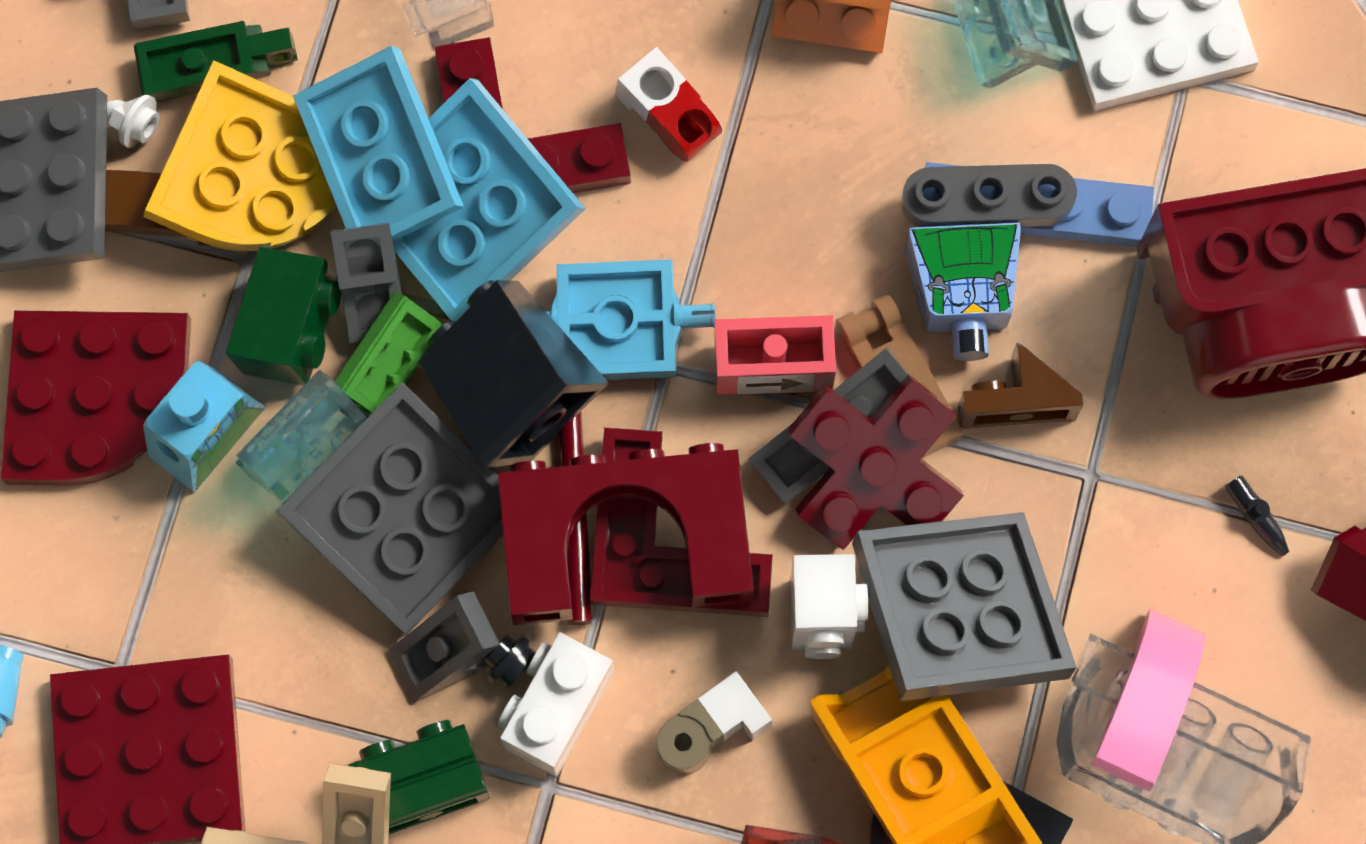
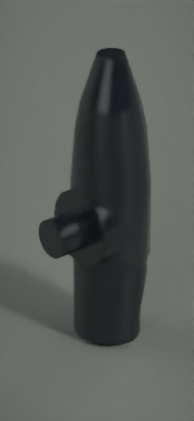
M1239 475L1226 484L1225 489L1264 542L1282 556L1289 553L1285 536L1271 514L1268 503L1257 496L1244 476Z

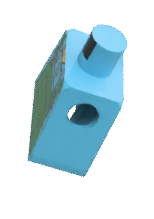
M198 360L191 365L146 419L143 428L148 456L195 493L263 412L265 406L221 372Z

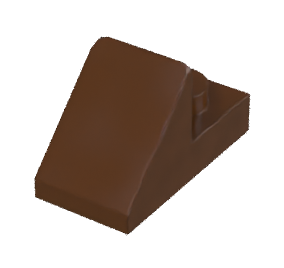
M1016 343L1011 356L1014 387L1006 388V383L1003 381L976 383L971 386V391H963L958 405L960 426L962 429L1076 421L1083 407L1082 393L1022 344Z

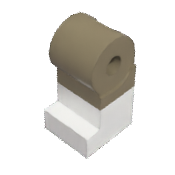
M736 671L669 719L660 728L657 736V750L663 764L670 771L678 774H692L700 770L707 763L711 750L743 728L751 740L754 741L772 728V719Z

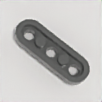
M1054 164L926 167L917 170L907 179L902 193L901 204L905 216L918 227L1020 223V227L1052 226L1065 220L1071 213L1077 197V187L1071 174L1064 168ZM1043 184H1050L1056 188L1058 195L1054 198H1046L1039 193L1038 187ZM984 186H993L999 191L1000 197L994 200L986 199L981 195L980 189ZM929 187L936 188L941 192L942 198L934 202L928 201L923 197L922 191Z

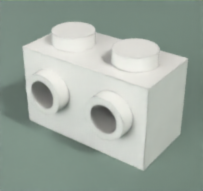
M855 554L793 556L790 576L792 650H805L806 658L832 659L840 657L841 649L852 648L855 633L864 632L865 620H868L867 584H856Z
M559 632L552 646L545 642L541 644L527 671V674L534 677L523 698L517 695L512 696L497 725L505 730L500 738L505 750L555 777L559 775L614 675L613 660Z

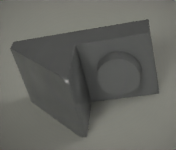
M473 591L454 597L392 646L389 652L413 701L416 702L489 667L483 660L500 643Z

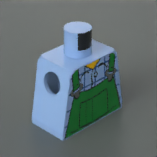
M1020 223L909 228L905 245L906 257L924 328L927 332L931 333L952 332L953 354L956 360L976 361L987 358L989 356L987 330H1001L1008 326L1014 302L1021 232Z

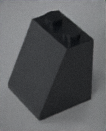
M490 280L482 284L470 295L467 300L470 308L456 322L449 321L433 333L428 340V345L431 348L418 360L419 365L470 448L485 468L533 460L609 384L519 281L496 280L494 282V280Z

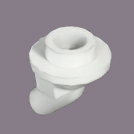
M143 95L127 102L121 100L107 102V126L117 129L119 141L126 148H132L139 142L146 143L155 133L160 121V114L156 112L157 102L155 98L150 95Z

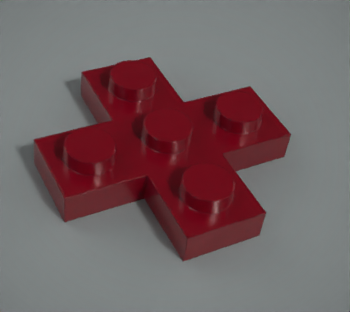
M909 374L871 419L827 385H824L787 429L791 438L830 467L796 508L798 517L842 550L849 545L856 536L857 531H860L881 506L905 525L942 522L963 498L964 494L958 486L921 458L957 417L954 409Z

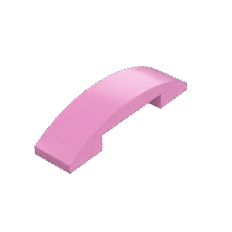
M1151 608L1149 609L1133 649L1135 653L1116 708L1103 732L1092 763L1093 766L1148 792L1151 791L1166 758L1194 684L1205 644L1204 633Z

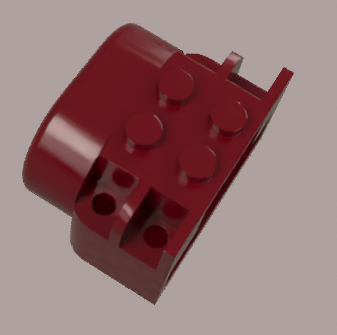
M1366 168L1164 202L1157 205L1137 247L1139 260L1151 259L1156 281L1152 288L1155 303L1161 305L1168 326L1177 334L1183 336L1194 387L1198 393L1213 399L1246 398L1333 383L1366 373Z

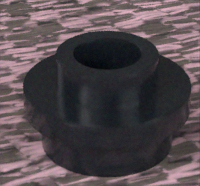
M523 633L517 640H514L506 634L499 641L500 645L492 650L483 660L491 667L484 678L491 684L496 680L505 689H508L525 672L536 654V651L528 645L531 638Z

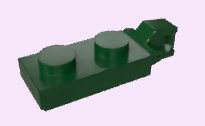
M244 20L138 42L133 45L142 96L150 95L155 98L156 102L199 93L213 60L256 80L257 78L269 76V67L298 61L294 37L289 27L262 32L261 25L246 26Z

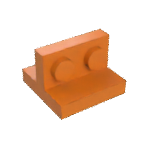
M776 0L771 36L883 53L891 0Z

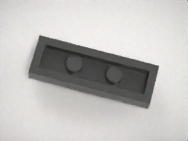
M886 347L833 391L871 419L909 373L890 349ZM790 426L749 458L750 462L785 505L830 468L789 436L787 429Z

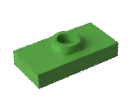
M395 291L330 389L370 415L400 383L407 384L419 366L418 360L431 348L428 345L429 338L444 324L406 296Z

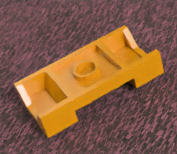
M888 665L883 672L844 694L818 695L809 700L812 718L841 765L847 767L893 844H1042L948 695L900 701L890 666Z

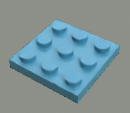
M469 78L428 118L464 207L393 241L395 253L448 318L455 322L470 308L467 300L478 287L490 280H494V282L496 280H511L586 209L479 80Z

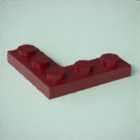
M490 37L434 46L444 103L469 78L479 80L503 109ZM621 123L527 138L572 193L631 183Z
M604 427L602 455L605 456L606 462L629 460V454L634 451L662 449L663 431ZM633 497L614 498L598 504L590 595L591 605L757 617L769 616L773 554L750 553L754 587L752 602L692 608L686 548L655 546L658 506L644 499Z

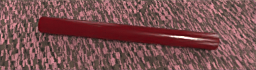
M582 411L560 432L561 466H570V459L584 455ZM586 512L574 527L567 549L573 620H568L569 625H587L592 623Z

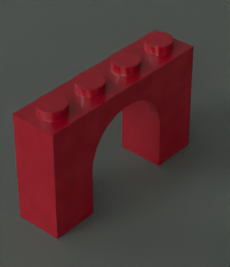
M704 443L688 448L689 454L665 456V452L662 449H643L630 453L629 460L606 462L603 455H582L570 459V466L546 468L544 461L531 460L510 465V472H499L498 481L513 626L573 620L567 564V549L570 536L578 521L591 508L604 501L620 497H633L652 502L665 510L678 525L685 542L692 608L752 602L754 587L738 449L724 450V445L721 443Z

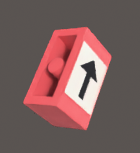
M833 315L715 319L716 395L819 392L824 385L833 390L836 376Z

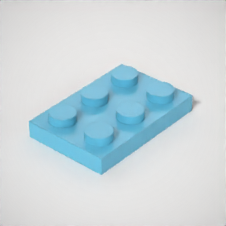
M389 46L293 95L346 228L389 222L392 239L395 241L464 207L400 48Z

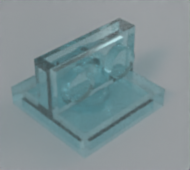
M953 0L980 86L992 89L1036 65L1061 72L1079 62L1059 0Z
M318 370L236 455L239 459L235 463L249 478L283 504L366 419V416L330 376Z

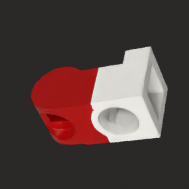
M657 47L618 78L615 96L629 110L634 109L657 133L667 148L682 161L688 162L722 133L719 121L700 99V94Z

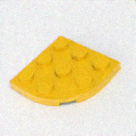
M213 60L148 202L143 217L210 246L236 251H258L259 246L272 249L304 237L321 225L333 213L337 205L294 97Z

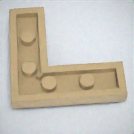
M328 764L323 780L322 844H388L391 773L369 770L363 767ZM207 827L201 844L309 843L299 840L291 841L248 834L238 830L230 831Z

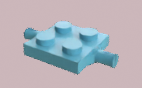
M672 259L556 264L557 293L552 304V310L546 312L606 380L677 377L676 345L681 335V329L715 328V303L680 305L674 290Z

